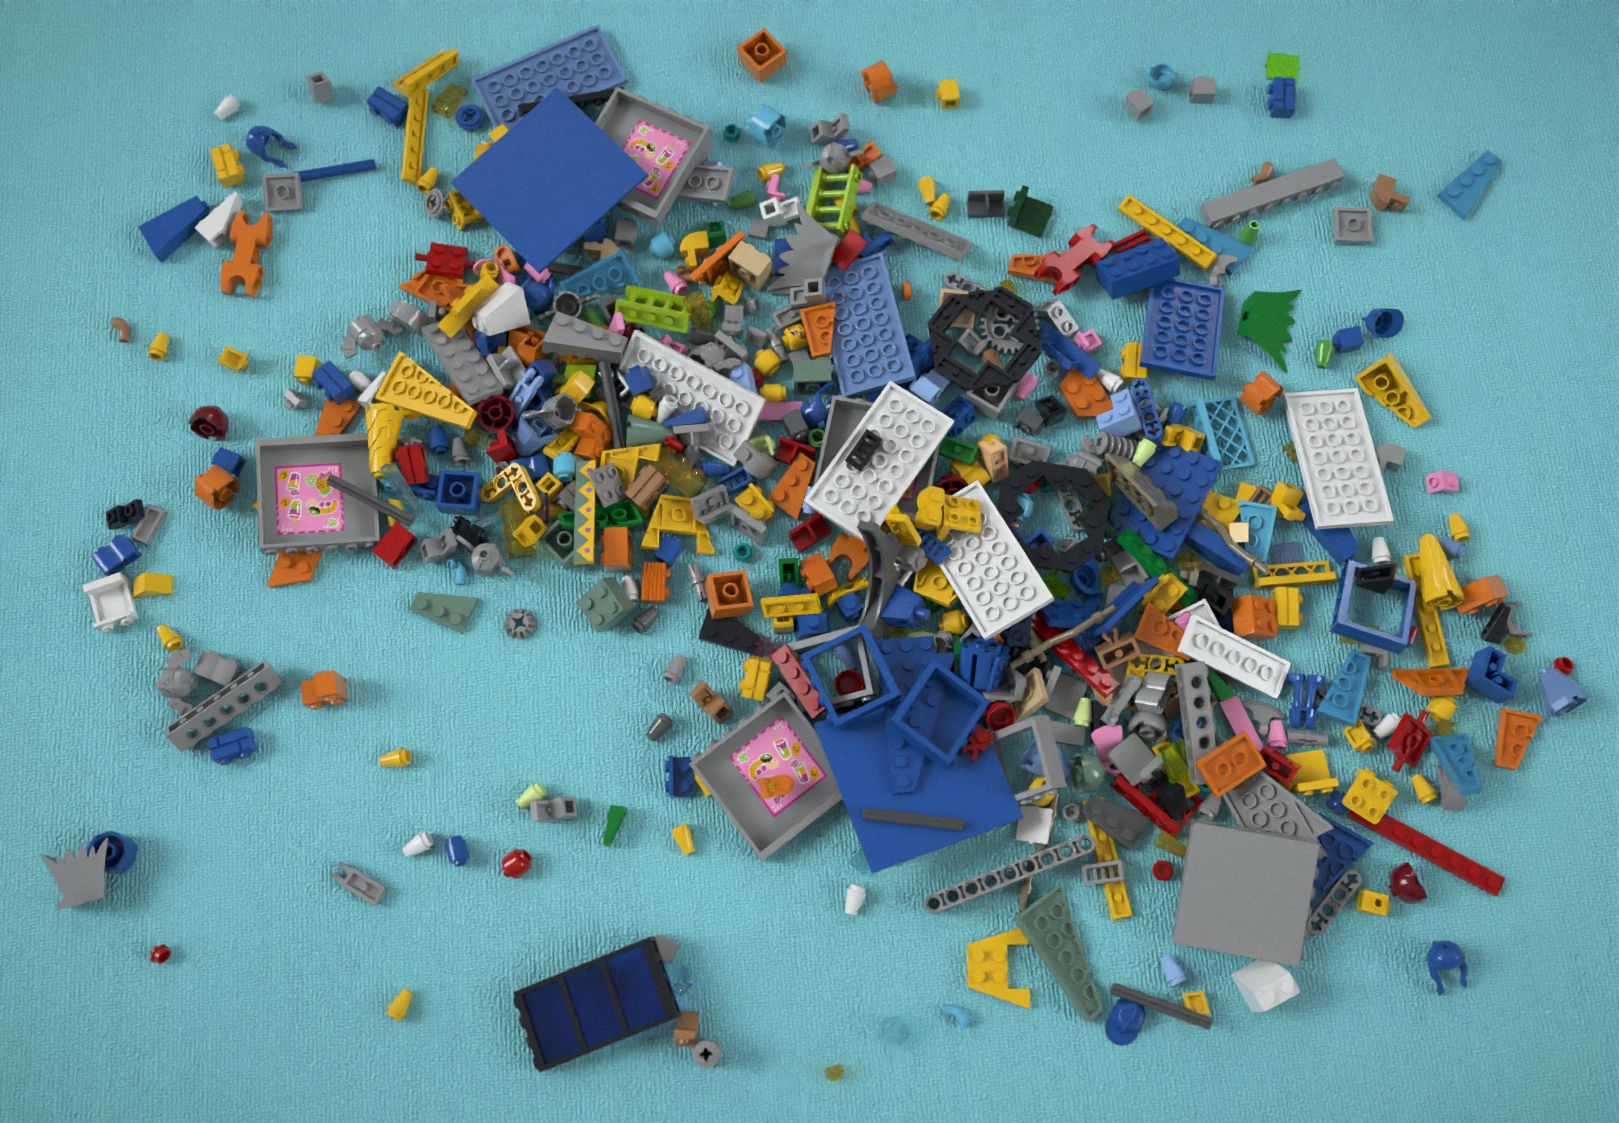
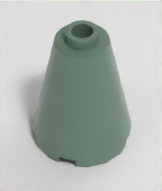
M628 415L626 447L660 443L661 447H666L668 445L664 443V440L667 436L676 439L672 426H665L659 422L635 415Z

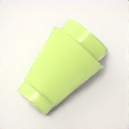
M1143 438L1142 442L1139 441L1131 463L1135 462L1141 468L1156 452V445Z
M1080 698L1073 718L1075 720L1074 725L1090 727V723H1093L1092 699Z
M539 782L532 783L516 802L524 810L530 807V801L544 800L547 792Z

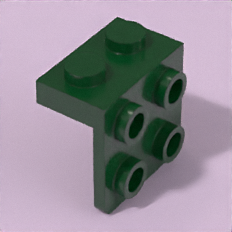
M1022 185L1021 190L1015 193L1013 199L1015 201L1014 207L1010 206L1007 216L1009 221L1007 226L1041 237L1053 211V206L1028 197L1029 187Z

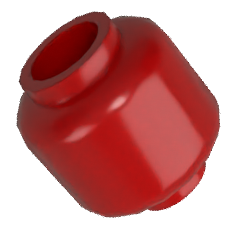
M514 849L502 859L503 867L501 870L506 877L519 879L531 869L532 858L526 850Z

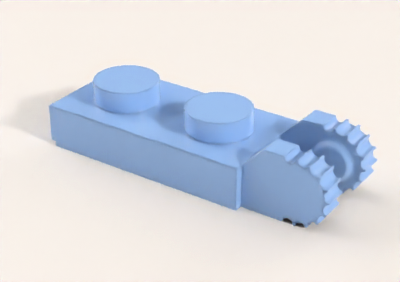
M533 368L528 369L523 378L519 380L508 399L514 407L515 420L520 419V416L525 412L536 394L537 389L544 381L543 377L539 375L531 384L529 383L536 373Z

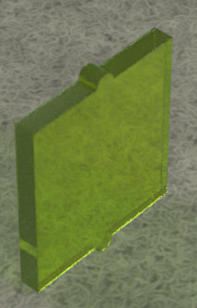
M1268 52L1265 65L1266 80H1273L1274 77H1291L1297 83L1300 70L1298 67L1299 56Z
M1178 739L1173 743H1169L1167 747L1161 750L1170 784L1183 780L1184 776L1189 773L1184 743L1182 739Z

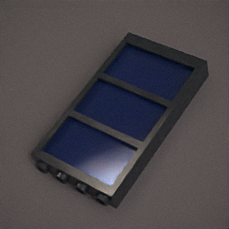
M655 937L645 938L513 992L515 996L513 997L514 1005L519 1009L521 1015L520 1024L526 1030V1042L529 1049H532L534 1055L533 1064L539 1070V1073L682 1016Z

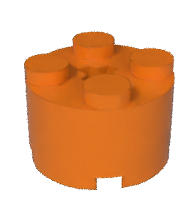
M881 60L860 71L863 85L866 90L870 89L872 93L870 96L874 104L898 93L897 85L895 82L893 83L891 78L893 77L892 73L884 61Z
M1262 371L1257 375L1253 383L1248 382L1242 389L1244 393L1239 397V400L1256 416L1262 415L1275 404L1273 401L1276 396L1280 398L1284 388L1268 373Z
M217 464L213 465L206 473L198 475L194 480L196 484L194 489L195 496L213 510L214 508L221 510L229 505L234 499L231 497L233 493H238L240 489V482Z

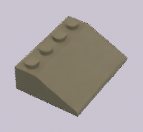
M1111 453L1105 454L1110 480L1159 532L1178 518V508L1171 500L1168 501L1163 491L1159 487L1155 488L1152 485V480L1147 475L1143 476L1141 474L1140 468L1135 462L1131 463L1127 458Z

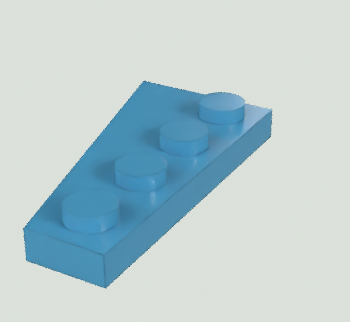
M1487 150L1445 187L1437 197L1465 220L1502 161L1490 150Z
M1187 217L1176 226L1217 255L1237 257L1238 262L1230 264L1226 268L1225 272L1230 276L1254 249L1250 245H1246Z
M620 249L559 281V285L564 291H571L578 294V296H584L592 292H601L614 287L639 283L641 279L624 250Z
M1355 650L1349 653L1315 714L1351 727L1356 725L1372 656Z
M1468 733L1433 736L1428 744L1459 795L1480 794L1482 787L1478 771L1475 769V759L1472 757V747L1468 741Z

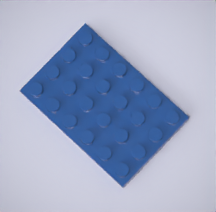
M1175 278L1150 286L1139 367L1214 381L1217 370L1225 288Z
M1158 442L1154 443L1156 445V452L1142 465L1140 472L1143 476L1147 475L1152 480V485L1155 488L1159 487L1163 491L1168 501L1171 500L1178 508V518L1159 532L1122 493L1108 521L1116 529L1112 535L1113 538H1118L1129 527L1158 556L1174 561L1223 467V462L1192 450L1188 452L1178 445L1165 446Z

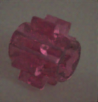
M761 636L759 637V643H753V645L757 646V650L754 653H759L761 658H764V655H766L768 659H771L770 654L776 651L774 645L777 642L772 643L770 641L771 636H768L766 640ZM767 643V647L770 649L769 651L763 652V648H761V645Z

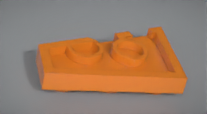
M1050 253L1038 256L1034 254L1011 255L1008 269L1009 275L1057 284L1056 280L1051 276H1044L1040 279H1036L1033 276L1036 269Z

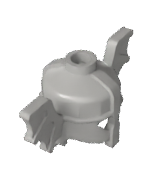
M836 141L831 142L823 148L820 160L802 165L801 169L821 164L823 169L829 173L837 174L848 166L851 156L862 154L864 151L862 148L849 152L844 145L836 143Z
M563 290L554 299V310L538 315V320L556 314L557 311L578 319L583 311V303L601 298L600 294H595L581 299L578 294Z
M368 314L365 316L359 315L357 320L352 321L351 326H348L347 329L350 336H343L344 345L341 347V351L344 352L346 360L357 355L355 345H358L362 350L377 351L382 347L383 331L396 336L402 333L404 328L399 327L395 321L388 322L382 317L378 322H375Z
M713 342L702 346L697 344L692 349H689V354L687 355V357L715 372L722 368L732 369L733 366L741 365V360L736 358L724 360V350Z
M561 393L548 399L540 411H531L522 415L523 418L542 416L544 422L549 427L560 429L572 424L576 412H582L581 407L577 408L578 405L571 396Z
M1085 434L1080 442V446L1084 450L1074 454L1070 453L1065 463L1071 467L1087 469L1094 476L1097 473V468H1100L1104 460L1098 457L1100 455L1096 453L1094 441L1090 440ZM1069 482L1064 487L1071 490L1074 486Z
M458 535L456 537L462 545L466 546L470 552H473L471 555L472 566L480 576H491L500 571L511 578L514 576V572L504 566V557L497 545L494 543H483L475 548Z
M190 647L184 650L176 649L171 658L165 659L168 668H162L164 672L159 682L155 683V688H159L165 697H170L168 707L175 708L179 716L186 714L194 708V704L183 700L182 697H187L191 693L192 688H196L198 684L197 677L192 676L188 668L180 667L182 663L191 659Z

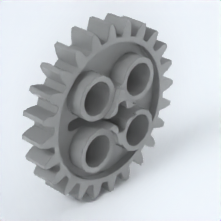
M991 304L992 307L989 306L986 309L988 312L985 311L982 314L985 318H981L979 321L984 324L979 329L985 330L981 337L987 336L986 340L988 343H992L990 349L996 346V351L999 352L1000 349H1003V354L1005 355L1007 350H1010L1011 355H1013L1014 350L1018 351L1023 343L1010 336L1011 330L1019 321L1007 313L1005 318H999L997 311L1001 309ZM1035 319L1036 324H1038L1040 320ZM993 321H997L1002 324H994ZM1008 321L1011 322V325H1014V326H1012L1010 329L1008 328V325H1007V322H1008ZM997 328L1002 329L1004 335L996 336L994 330Z

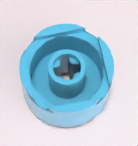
M762 104L754 116H750L747 120V125L749 126L748 134L767 148L768 146L774 147L784 135L782 130L783 127L787 128V117L772 107Z

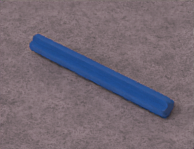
M374 159L297 172L300 173L301 182L375 170L376 162Z

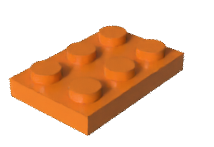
M1247 731L1240 732L1194 762L1216 798L1267 766Z

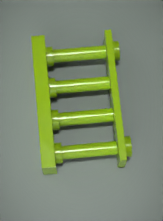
M851 164L849 174L829 175L822 166H816L806 207V212L817 223H819L822 214L840 213L838 222L819 224L826 230L837 229L844 238L851 229V219L857 192L862 180V173L855 164ZM847 181L845 190L826 191L829 182ZM844 197L842 206L823 207L826 198Z
M627 285L625 300H616L615 313L621 312L623 321L687 333L690 316H697L698 299Z

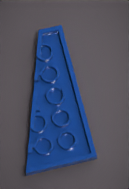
M1321 813L1317 814L1332 824L1334 828L1317 837L1327 856L1317 860L1318 878L1313 881L1315 896L1313 900H1310V904L1374 844Z

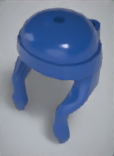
M267 126L252 127L246 135L247 148L264 161L286 168L283 161L271 158L266 153L265 147L270 135L289 149H297V146L294 143L287 142L279 132Z
M530 274L527 275V279L522 286L527 308L533 310L537 316L541 315L543 310L547 309L554 300L556 292L555 275L549 276V287L540 283L530 284L533 280Z
M834 382L827 383L815 394L813 403L810 404L806 401L802 404L800 413L808 427L812 429L820 428L822 430L826 428L832 397L827 401V408H825L821 394L829 390L835 384Z
M1446 940L1433 941L1427 956V967L1430 976L1437 984L1436 992L1439 996L1443 994L1444 987L1436 969L1449 970L1459 966L1461 972L1460 984L1464 988L1468 985L1464 953L1457 944Z

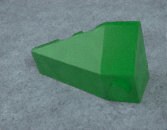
M632 499L618 501L604 508L602 505L595 506V530L604 531V528L628 527L631 530L643 524V519ZM575 511L558 514L562 528L574 529Z

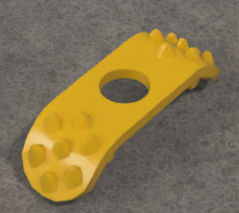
M864 576L830 590L827 596H825V607L831 609L833 604L839 600V597L847 595L852 591L855 592L863 588L868 590L869 579ZM849 586H854V587L851 588V589H845V588H847V587H849Z

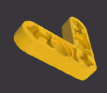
M517 463L509 465L483 486L480 491L482 501L494 503L513 488L525 510L536 512L541 507V499L526 468ZM502 479H505L506 484L501 488L500 482ZM523 483H526L527 489L522 493L521 486Z
M1141 653L1137 657L1141 661H1146L1147 668H1144L1145 665L1140 663L1135 667L1131 661L1135 660L1136 657L1126 661L1124 680L1128 675L1138 676L1142 680L1145 672L1148 671L1176 675L1174 668L1166 666L1165 659H1168V664H1175V661L1181 664L1184 661L1176 656ZM1155 658L1161 661V666L1158 669L1151 667V661ZM1133 702L1132 705L1129 703L1126 708L1135 710L1137 706Z

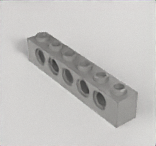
M267 659L263 660L165 727L167 738L181 753L193 748L198 741L209 737L214 730L226 725L237 714L244 713L250 705L260 702L266 694L277 690L283 683L280 674ZM257 682H263L259 686L255 685ZM242 693L246 694L244 697H238ZM224 705H230L228 708H221ZM206 717H213L210 720H204ZM195 728L194 731L188 732L189 729Z
M1205 661L1174 664L1190 784H1206L1194 762L1218 747L1215 742L1216 728L1212 720L1214 710L1212 705H1210L1211 689L1207 682L1208 668L1205 665ZM1193 678H1195L1197 681L1195 687H1193L1191 684ZM1195 698L1199 699L1198 707L1194 705ZM1199 717L1202 720L1200 727L1197 726V719ZM1202 737L1205 741L1203 747H1201L1199 744V741Z

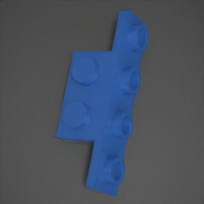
M1048 323L1042 324L1037 333L1038 340L1042 343L1040 348L1045 351L1044 354L1048 358L1058 361V365L1064 370L1076 369L1086 378L1092 379L1101 364Z

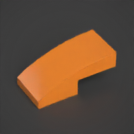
M870 141L863 147L864 153L851 156L850 162L846 167L849 172L851 164H855L858 170L862 172L874 160L880 159L883 156L874 142Z

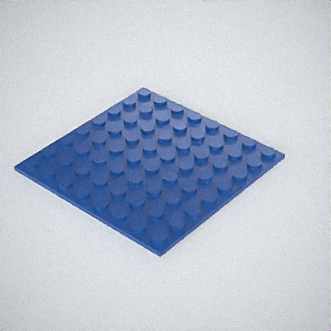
M556 88L450 183L540 274L649 175L559 88Z
M947 683L929 742L945 754L948 753L976 710L974 703ZM883 707L839 729L835 725L831 726L828 719L814 724L872 874L1023 818L991 743L984 753H981L979 750L977 751L978 755L973 762L970 761L973 756L972 752L968 751L963 756L961 755L963 749H959L956 753L958 755L956 761L952 765L948 764L943 768L925 755L914 793L893 795ZM849 711V712H846V713H843V714H840V715H837V716H838V718H840V717H842V716H844V715H846V714H848V713H850V712H852V711ZM979 718L976 723L985 728L981 718ZM864 808L959 818L964 820V828L962 831L864 820L863 810Z

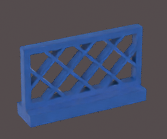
M1154 576L1141 585H1138L1136 581L1131 582L1104 608L1106 609L1113 604L1117 611L1106 617L1104 622L1099 625L1095 624L1082 633L1093 645L1097 644L1103 638L1101 633L1105 632L1107 634L1112 626H1116L1144 599L1143 596L1159 579Z

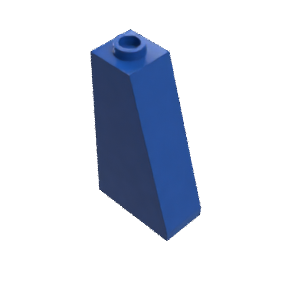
M196 195L138 227L153 254L160 262H163L197 231L195 227L209 215L210 207L205 200L201 201Z
M1306 501L1299 507L1306 514L1301 522L1338 565L1344 561L1347 563L1348 560L1356 558L1355 553L1359 550V547L1349 527L1316 530L1309 501Z
M1195 519L1184 543L1216 567L1240 576L1248 567L1246 561L1228 548L1219 533Z

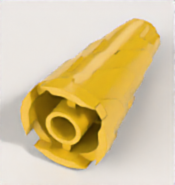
M387 403L371 404V409L368 406L365 408L369 469L374 478L378 480L386 479V476H389L390 471H392L393 458L400 436L402 420L404 419V410L401 407L397 411L394 410L395 405Z
M1433 534L1423 535L1422 539L1419 540V567L1423 606L1426 610L1435 611L1434 606H1439L1440 611L1454 608L1463 603L1462 600H1465L1464 594L1438 538L1433 536Z

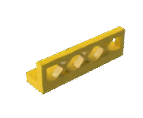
M454 48L448 52L440 51L394 81L393 87L410 98L459 65V52Z
M1329 560L1265 565L1274 571L1273 573L1271 571L1268 573L1269 577L1258 578L1257 571L1259 570L1251 567L1254 590L1331 584L1336 580V573L1330 572ZM1316 566H1324L1325 572L1315 573L1313 570ZM1297 568H1303L1308 573L1296 575L1293 572ZM1278 569H1283L1289 575L1276 576L1275 573Z

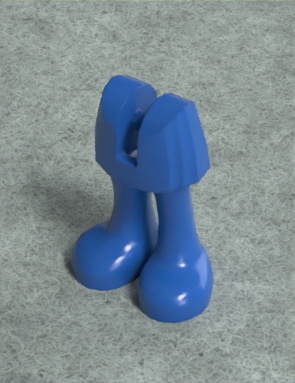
M1289 673L1287 674V680L1294 687L1293 708L1289 709L1291 727L1299 729L1300 715H1306L1305 730H1313L1318 714H1315L1316 692L1318 687L1325 683V677L1307 675L1306 705L1303 707L1305 674Z

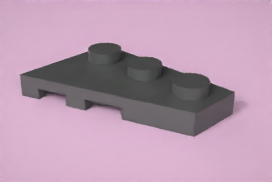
M1091 796L1080 811L1083 816L1126 850L1131 849L1151 819L1095 796Z

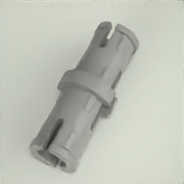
M775 327L767 328L764 332L767 333V339L770 344L769 348L780 358L781 364L788 362L790 359L784 350V343L778 337Z
M699 562L692 563L693 566L691 564L687 565L692 579L691 585L695 588L698 602H704L705 598L708 600L704 585L706 579L702 576Z
M1286 730L1285 732L1288 743L1303 744V746H1309V744L1327 746L1328 744L1327 733H1310L1309 730H1304V732Z

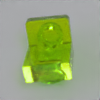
M1055 570L1052 575L1048 574L1046 576L1044 584L1054 599L1059 598L1065 601L1072 588L1056 580L1059 571Z

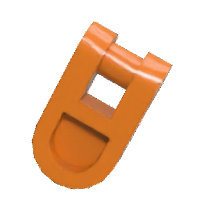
M501 245L496 248L494 258L507 272L511 274L514 271L518 272L521 270L513 251L507 245Z
M787 774L757 780L758 786L760 785L761 800L786 795L794 789V780ZM769 783H774L775 791H769Z

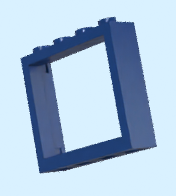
M1348 560L1341 571L1330 632L1400 654L1405 647H1409L1411 638L1408 636L1413 627L1411 617L1416 609L1414 600L1418 595V590L1416 589L1417 581L1396 575L1395 581L1390 587L1405 593L1399 634L1396 637L1346 620L1354 576L1357 577L1358 568L1371 567Z
M866 623L801 655L804 661L800 663L805 673L809 671L812 677L809 679L813 690L818 689L821 696L817 698L822 708L826 707L829 712L826 717L830 725H835L837 729L902 698ZM862 634L890 693L838 718L813 667L811 659Z
M932 658L925 664L885 725L943 768L948 764L952 765L958 757L957 751L963 749L967 744V736L969 733L972 734L978 727L976 722L979 718L985 716L988 710L986 707L990 701ZM932 673L978 706L947 754L901 720Z

